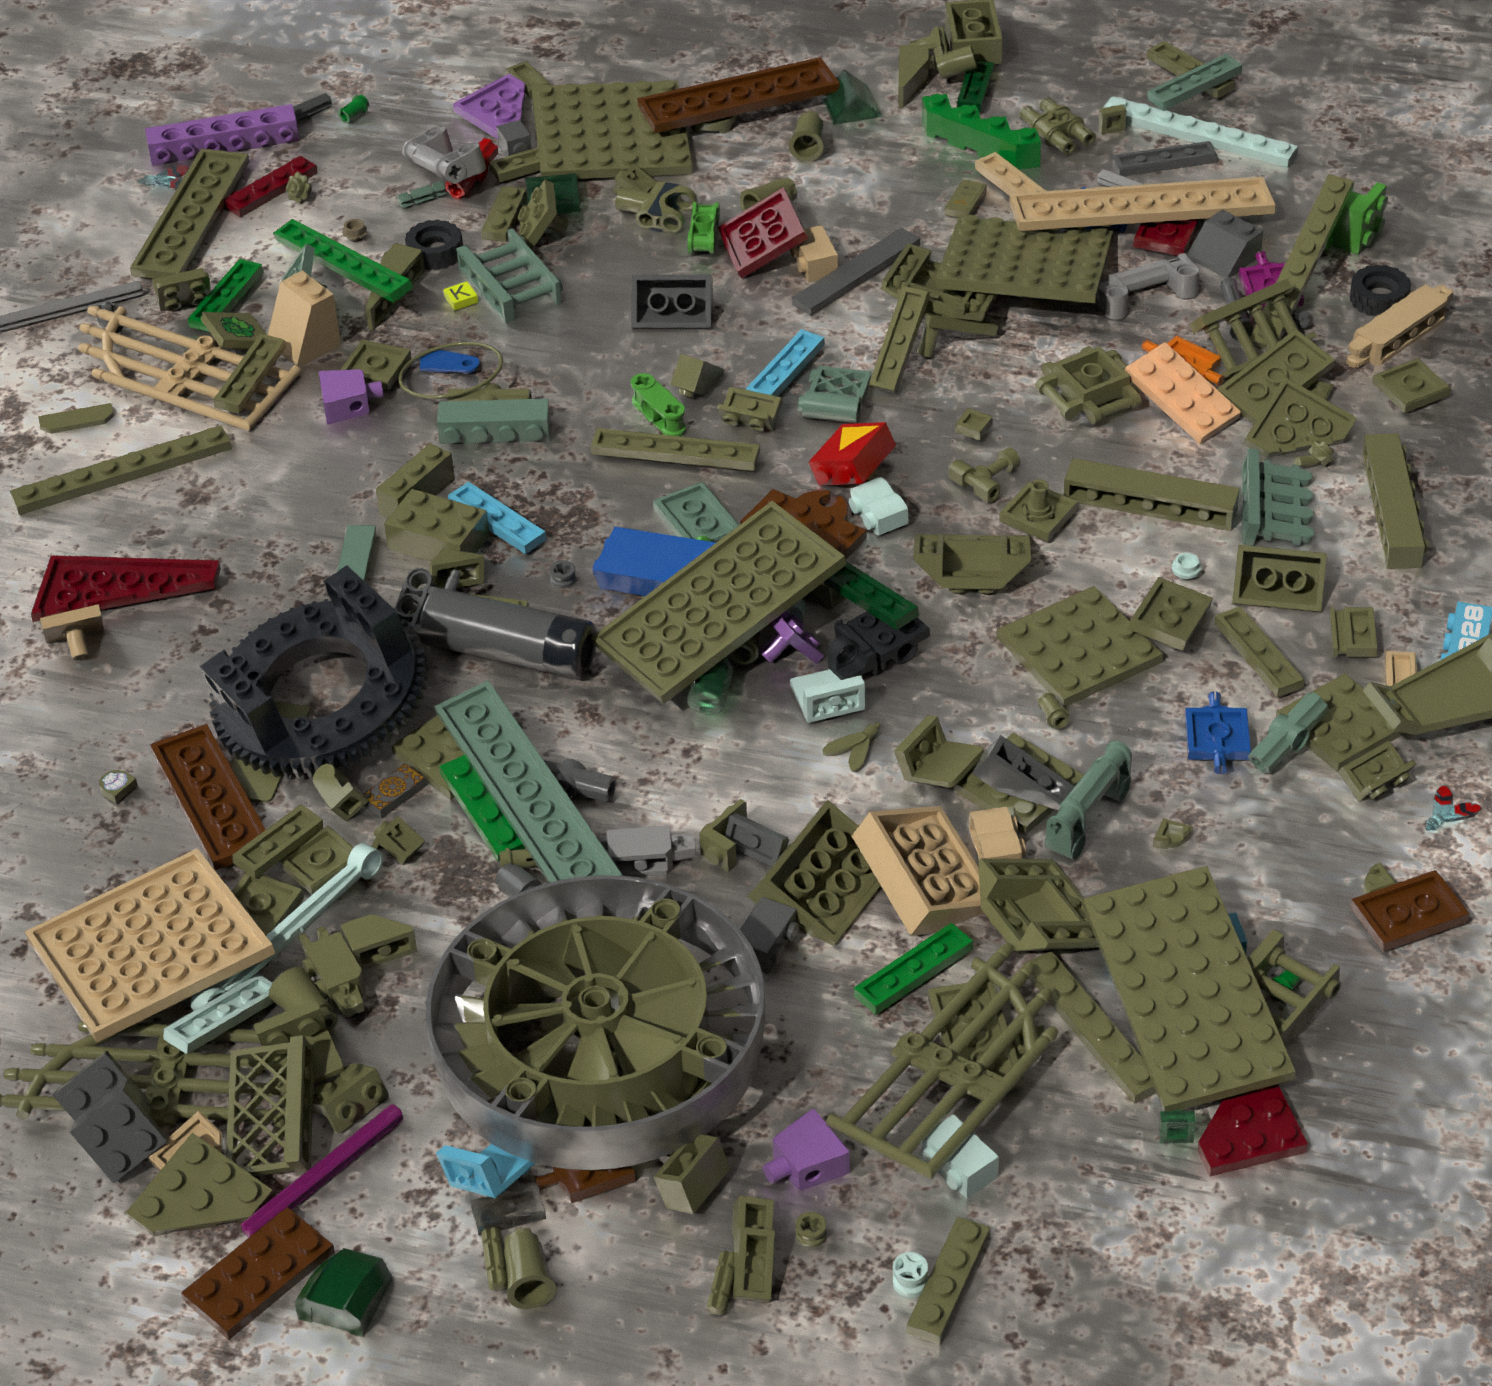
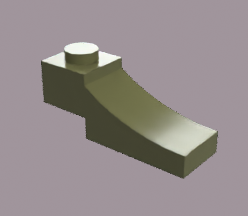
M739 1196L734 1202L732 1237L734 1240L733 1299L761 1303H768L771 1300L775 1230H772L774 1200Z

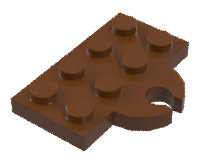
M772 489L740 521V524H742L773 501L843 554L845 559L867 538L866 529L848 522L847 503L840 495L836 497V502L832 506H822L831 500V491L814 490L804 493L798 498H793Z

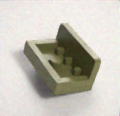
M729 387L724 404H718L717 411L721 420L726 424L737 426L738 424L747 425L756 431H763L764 429L773 431L783 401L781 397Z
M1387 741L1343 766L1338 773L1358 802L1369 796L1372 800H1375L1387 792L1386 786L1392 783L1396 787L1401 785L1411 777L1409 772L1417 764L1414 760L1405 764L1391 742Z
M358 1063L345 1066V1070L339 1073L340 1075L330 1082L321 1084L313 1091V1113L327 1117L335 1132H343L389 1096L376 1068Z

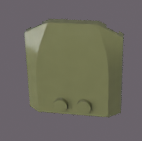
M907 243L884 277L881 289L896 299H899L903 286L928 291L930 298L926 310L955 319L983 321L998 294L935 288V278L941 263L930 260L932 250Z

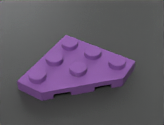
M507 74L453 103V110L456 114L498 139V125L522 120L526 92L525 83L511 74Z

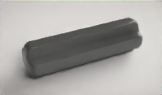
M324 93L294 106L296 122L331 107V97Z

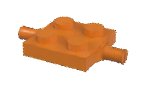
M1175 336L1167 343L1207 381L1217 386L1222 385L1224 375L1214 372L1221 365L1219 355L1178 336ZM1146 339L1142 344V350L1150 352L1159 345Z

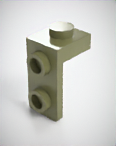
M742 799L738 800L734 805L727 807L712 823L706 824L699 832L701 855L706 857L713 865H718L727 872L737 865L736 843L726 838L725 833L730 815L737 813L747 818V805Z

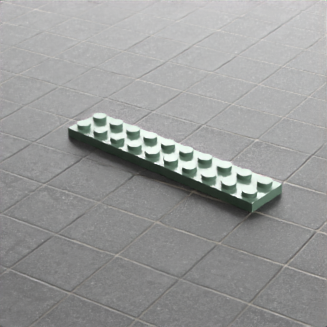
M489 680L434 706L438 717L462 753L469 759L487 791L548 883L583 876H622Z

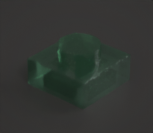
M1160 1111L1159 1144L1194 1143L1195 1111Z

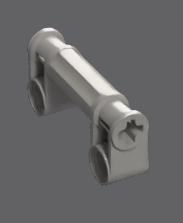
M445 126L431 128L425 133L407 140L402 148L403 156L407 160L413 161L418 166L434 172L450 183H459L486 170L480 145L478 143H468L453 151Z
M1182 253L1175 259L1168 261L1162 259L1130 270L1110 274L1106 279L1101 280L1094 304L1097 305L1107 318L1122 319L1128 314V293L1166 283L1178 297L1193 298L1199 293V267L1189 259L1187 254Z

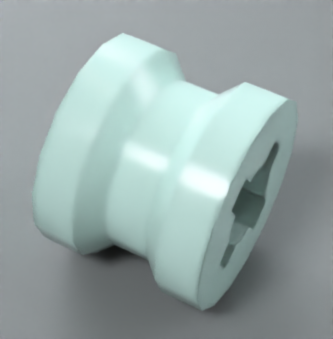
M906 1252L896 1257L893 1262V1287L895 1291L907 1298L921 1295L928 1280V1264L922 1255L915 1252Z

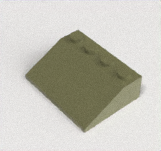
M827 800L810 818L747 897L755 904L759 902L761 897H765L795 908L797 910V923L800 925V931L834 946L881 885L852 838L859 825Z

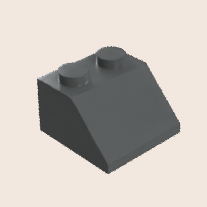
M1221 210L1205 221L1187 256L1191 261L1224 278L1233 277L1239 272L1240 268H1244L1256 260V253L1262 252L1263 230L1229 212Z

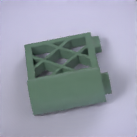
M818 366L817 370L812 369L809 376V382H812L804 396L800 395L798 412H802L803 418L858 423L861 406L872 377V371ZM823 376L834 377V378H831V379L826 380ZM854 379H855V380H861V381H858V382L853 383L851 380H854ZM839 384H843V385H844L843 387H840V388L835 387L836 385H839ZM825 389H827V390L829 391V392H826V393H825V392H819V391H822V390H825ZM853 392V393H855L857 396L846 395V394Z

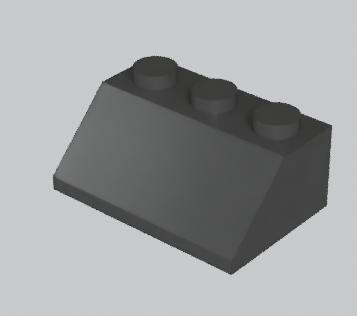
M632 275L631 328H711L713 312L712 275Z

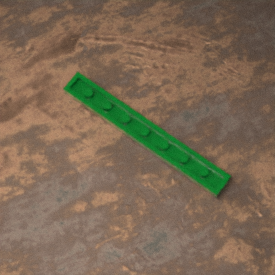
M291 219L273 232L276 241L298 253L301 252L305 244L314 247L313 261L391 302L401 299L413 288L410 279L294 219Z

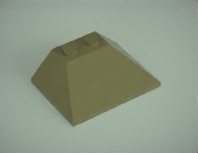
M915 534L913 560L941 588H948L949 592L962 593L966 589H977L980 593H993L995 589H1002L1031 562L1030 535Z
M980 859L978 866L981 909L989 918L990 923L1006 940V943L1013 947L1014 951L1099 948L1083 907L1084 897L1053 859Z

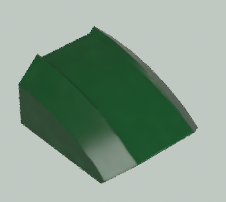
M343 1248L324 1261L308 1279L295 1301L298 1319L310 1323L323 1324L363 1337L392 1280V1275L383 1258Z

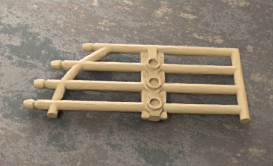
M89 306L87 312L90 315L109 322L105 329L97 326L93 327V325L88 323H82L79 327L83 333L102 339V348L92 347V345L87 343H80L78 346L80 352L104 360L109 371L107 372L103 369L94 368L92 376L96 379L104 380L107 383L246 431H250L301 374V369L296 365L289 371L273 366L267 376L279 379L280 381L275 387L264 383L258 386L255 392L266 395L261 403L249 399L243 409L252 411V413L245 419L180 396L188 389L215 398L220 389L195 381L194 379L202 373L226 382L232 372L208 364L214 358L238 365L244 357L224 350L213 337L201 336L195 340L125 316L127 311L121 306L115 312L101 309L97 306ZM120 325L188 348L189 350L182 356L115 332ZM113 343L175 365L166 371L113 353ZM119 366L159 379L160 381L152 387L126 378Z

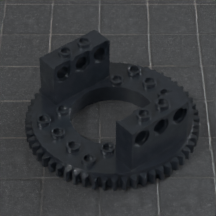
M348 565L323 581L331 601H328V599L321 602L313 601L311 604H301L300 607H292L289 611L280 612L278 616L269 618L262 625L259 624L258 628L253 632H248L249 635L245 639L239 640L240 644L237 647L232 648L230 656H228L224 649L199 666L212 692L210 693L212 702L209 703L212 710L210 715L224 748H227L230 755L234 754L237 760L241 759L245 766L251 764L254 771L260 768L263 774L272 771L274 777L283 772L285 778H289L292 773H295L297 778H301L303 773H307L310 778L324 764H331L336 769L340 766H344L347 769L349 768V763L353 761L357 764L361 763L360 758L363 756L372 757L371 752L373 750L381 751V745L384 742L390 744L392 742L390 738L392 735L399 736L401 734L399 731L400 726H408L406 719L414 718L413 709L420 708L418 700L424 699L422 690L427 689L425 681L428 680L426 672L428 671L425 651L418 634L414 632L412 626L408 625L406 619L402 620L400 614ZM327 652H341L356 656L366 663V679L358 694L344 707L326 716L315 719H308L304 716L290 719L281 716L271 696L272 689L282 674L294 664L310 656Z

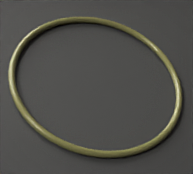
M480 342L448 343L428 349L413 357L401 369L398 380L400 387L406 393L415 397L425 399L456 397L475 391L492 381L502 369L503 357L496 348ZM480 346L495 352L499 358L498 368L488 379L474 387L455 393L442 395L420 394L409 390L402 380L404 372L413 362L429 353L444 348Z

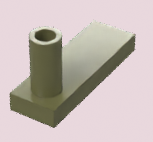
M925 310L921 321L925 325L917 354L924 357L933 356L940 328L996 336L998 325L987 318H984L983 321L955 319Z

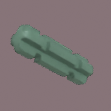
M439 181L432 183L431 187L426 185L411 190L410 194L408 192L398 195V203L401 208L405 209L411 207L412 203L417 205L434 199V196L437 198L445 196L447 194L445 184Z

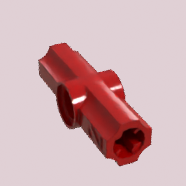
M483 138L481 142H478L486 165L485 171L466 178L459 183H450L449 181L445 183L446 191L452 198L460 199L466 195L476 181L483 182L485 180L488 166L490 165L489 162L493 161L498 155V146L491 139Z

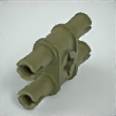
M1047 97V100L1044 98L1040 102L1039 108L1044 114L1037 113L1029 105L1024 106L1019 112V118L1031 128H1036L1038 135L1044 139L1048 146H1055L1066 156L1068 152L1072 154L1076 148V143L1070 138H1077L1087 147L1096 140V134L1084 125V120L1081 117L1075 116L1067 106H1060L1051 97Z

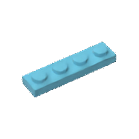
M801 329L745 390L778 397L825 346L824 337Z
M470 482L465 483L448 495L449 500L487 510L489 531L524 554H527L546 541L544 530Z

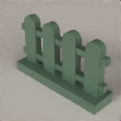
M1248 448L1241 468L1242 544L1253 546L1257 535L1264 536V540L1269 541L1272 538L1293 541V545L1298 546L1301 543H1310L1312 541L1314 530L1309 526L1301 525L1309 524L1314 515L1310 508L1301 506L1309 505L1313 497L1311 490L1303 488L1310 485L1312 479L1311 472L1300 469V466L1292 464V467L1271 464V460L1266 459L1263 462H1259V450Z

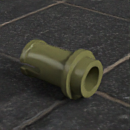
M1048 692L1041 695L1038 699V706L1046 715L1047 724L1055 729L1066 727L1069 723L1068 710L1061 707L1053 693Z
M505 848V851L499 852L500 867L508 863L520 865L522 868L538 867L527 849L510 850Z

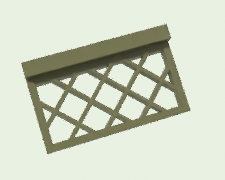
M303 1035L290 1037V1042L231 1050L226 1157L236 1163L237 1157L247 1148L255 1157L246 1167L241 1168L252 1176L294 1171L297 1175H303L311 1168L314 1048ZM287 1053V1063L278 1072L268 1065L278 1054ZM256 1059L259 1063L246 1077L240 1073V1060ZM266 1068L274 1076L260 1090L252 1081ZM281 1081L286 1085V1094L275 1103L267 1095ZM250 1086L258 1094L244 1108L239 1104V1095ZM265 1099L273 1108L258 1121L250 1113ZM280 1112L285 1117V1125L274 1135L266 1126ZM249 1117L257 1125L242 1139L237 1135V1128ZM262 1131H265L272 1139L258 1153L250 1146V1143ZM279 1144L284 1148V1162L269 1163L265 1158Z

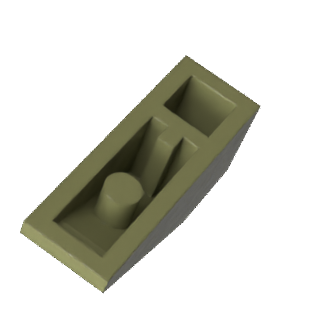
M899 45L898 108H903L928 81L929 70H933L934 55H929L927 45Z

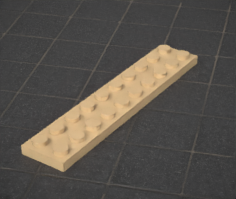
M1263 177L1010 193L1009 199L1019 231L1028 232L1041 229L1059 230L1061 228H1085L1087 226H1111L1116 224L1135 225L1145 222L1161 223L1163 221H1187L1190 219L1208 220L1221 210L1229 212L1236 217L1249 215L1263 216L1265 214H1274L1276 206Z

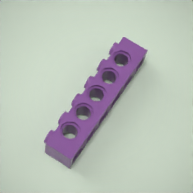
M292 104L145 128L152 165L194 159L201 148L235 152L299 141L297 122Z

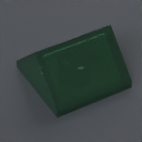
M845 69L836 77L840 83L838 90L825 96L821 95L833 125L881 117V112L869 86Z

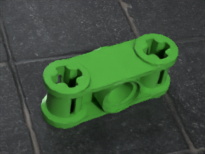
M693 202L690 231H688V254H693L694 251H709L710 254H715L717 227L720 222L719 202H715L714 205H703Z
M640 373L631 378V387L634 390V396L632 397L633 406L649 422H652L663 435L683 436L686 432V424L683 422L685 414L684 405L669 390L665 389L655 380L652 375Z

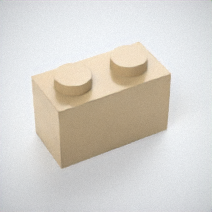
M822 225L806 228L805 231L808 239L790 249L792 258L797 259L799 272L804 273L808 282L820 280L838 268V255Z

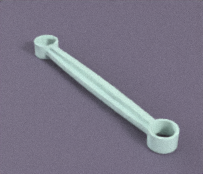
M360 843L355 846L348 857L347 866L266 935L273 944L276 954L263 960L261 963L244 969L234 976L194 994L191 998L192 1010H197L250 979L287 947L297 935L306 930L360 877L364 879L373 878L382 866V852L366 843Z

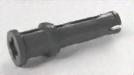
M1232 277L1224 278L1220 283V288L1227 305L1241 299L1237 287V281ZM1246 311L1241 313L1242 318L1240 320L1250 337L1254 327L1251 321H1249L1250 315ZM1230 325L1229 332L1231 337L1238 340Z

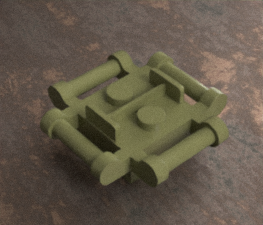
M1088 346L1081 349L1078 354L1054 363L1049 361L1042 364L1041 369L1044 377H1041L1035 383V389L1041 395H1046L1060 409V414L1068 421L1074 419L1078 413L1083 411L1087 415L1089 422L1096 424L1101 422L1102 418L1129 407L1134 409L1141 406L1142 403L1139 395L1142 391L1130 380V375L1125 371L1127 365L1122 361V356L1116 350L1105 352L1100 346L1094 349ZM1058 386L1061 389V395L1053 387ZM1120 396L1124 397L1109 404H1106L1104 406H1101L1099 408L1097 407V405L1113 400Z

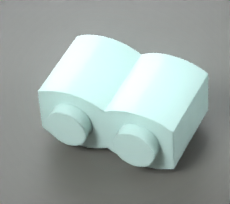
M882 477L850 489L851 498H849V506L854 514L858 513L863 519L865 527L868 530H872L876 535H881L909 524L908 508L898 494L893 492L891 486Z

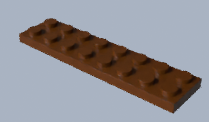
M818 57L637 98L638 108L654 133L680 127H689L702 122H711L724 117L737 116L746 112L759 111L772 106H781L794 101H803L816 96H825L840 91V83L823 59Z

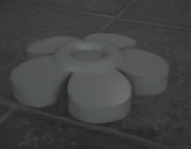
M1294 311L1292 318L1298 330L1299 327L1305 328L1311 324L1309 312L1304 311L1298 315V312Z

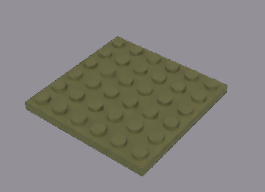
M663 80L661 82L638 81L634 83L614 82L578 85L568 83L564 85L549 86L543 84L531 86L541 180L616 177L622 169L628 170L633 164L649 176L692 174V162L686 127L654 133L638 108L637 98L679 89L678 81Z
M974 215L958 217L935 278V288L1095 303L1110 251L1113 231L1107 230L1104 227H1093L1091 229L1071 227L1059 230L1041 229L1028 232L1019 231L1016 221H1003V219L998 217L979 219Z

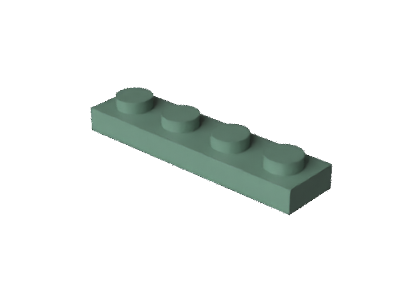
M1226 53L1149 90L1148 100L1164 111L1241 74L1242 64Z

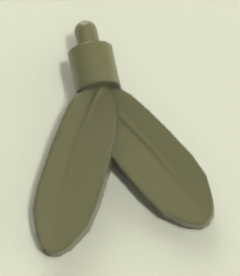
M878 722L874 725L870 724L862 732L836 739L828 743L822 749V752L826 756H836L852 750L848 763L850 770L857 772L864 766L870 748V740L878 734V729L881 725Z

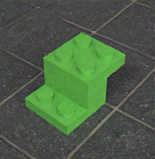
M1377 182L1366 196L1351 192L1322 254L1325 250L1328 251L1331 246L1359 255L1366 246H1370L1373 237L1377 233H1381L1385 225L1383 212L1388 203V197H1386L1387 185Z

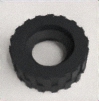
M435 219L420 222L416 226L411 227L405 237L406 246L422 250L425 270L446 269L451 265H455L458 261L456 248L463 246L460 228L446 220ZM434 242L446 243L439 247H424V245Z
M1388 265L1365 266V268L1359 269L1353 275L1350 302L1361 313L1363 312L1368 316L1380 315L1391 308L1393 304L1398 303L1410 294V279L1406 276V273L1401 272L1395 267L1393 268ZM1383 288L1392 291V293L1378 294L1368 289Z

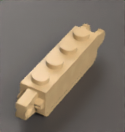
M1425 284L1416 291H1412L1398 303L1393 304L1391 308L1382 314L1377 315L1363 327H1359L1348 346V350L1351 352V355L1347 356L1349 367L1359 368L1367 362L1373 365H1382L1442 324L1445 319L1446 306L1453 300L1454 291L1442 284L1435 288Z

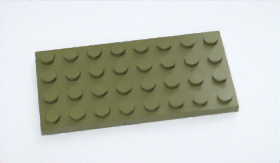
M771 501L594 634L591 639L594 646L662 704H665L844 567L847 562L843 554L775 502Z
M1208 866L1083 898L1084 910L1164 1114L1296 1079L1294 1066Z

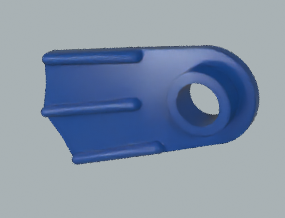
M437 350L420 358V371L461 372L463 374H472L480 366V361L477 357L445 350Z

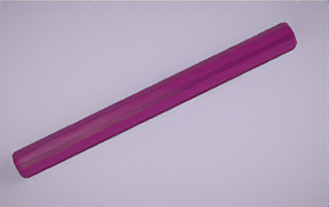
M394 1104L386 1107L241 1224L243 1233L249 1238L286 1207L290 1210L293 1209L403 1120L400 1108Z

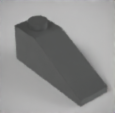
M1002 735L984 751L972 773L998 792L1058 811L1062 801L1065 800L1075 787Z

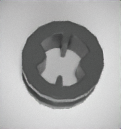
M560 560L550 566V581L553 586L568 588L575 583V566L572 562Z

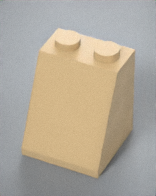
M304 271L295 273L280 282L268 332L269 336L285 339L286 348L281 355L292 364L301 367L341 345L334 294Z

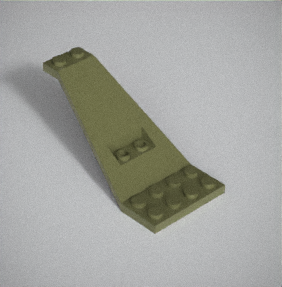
M1492 633L1392 686L1369 682L1363 692L1369 698L1371 707L1384 717L1386 726L1398 734L1403 732L1417 735L1492 718Z

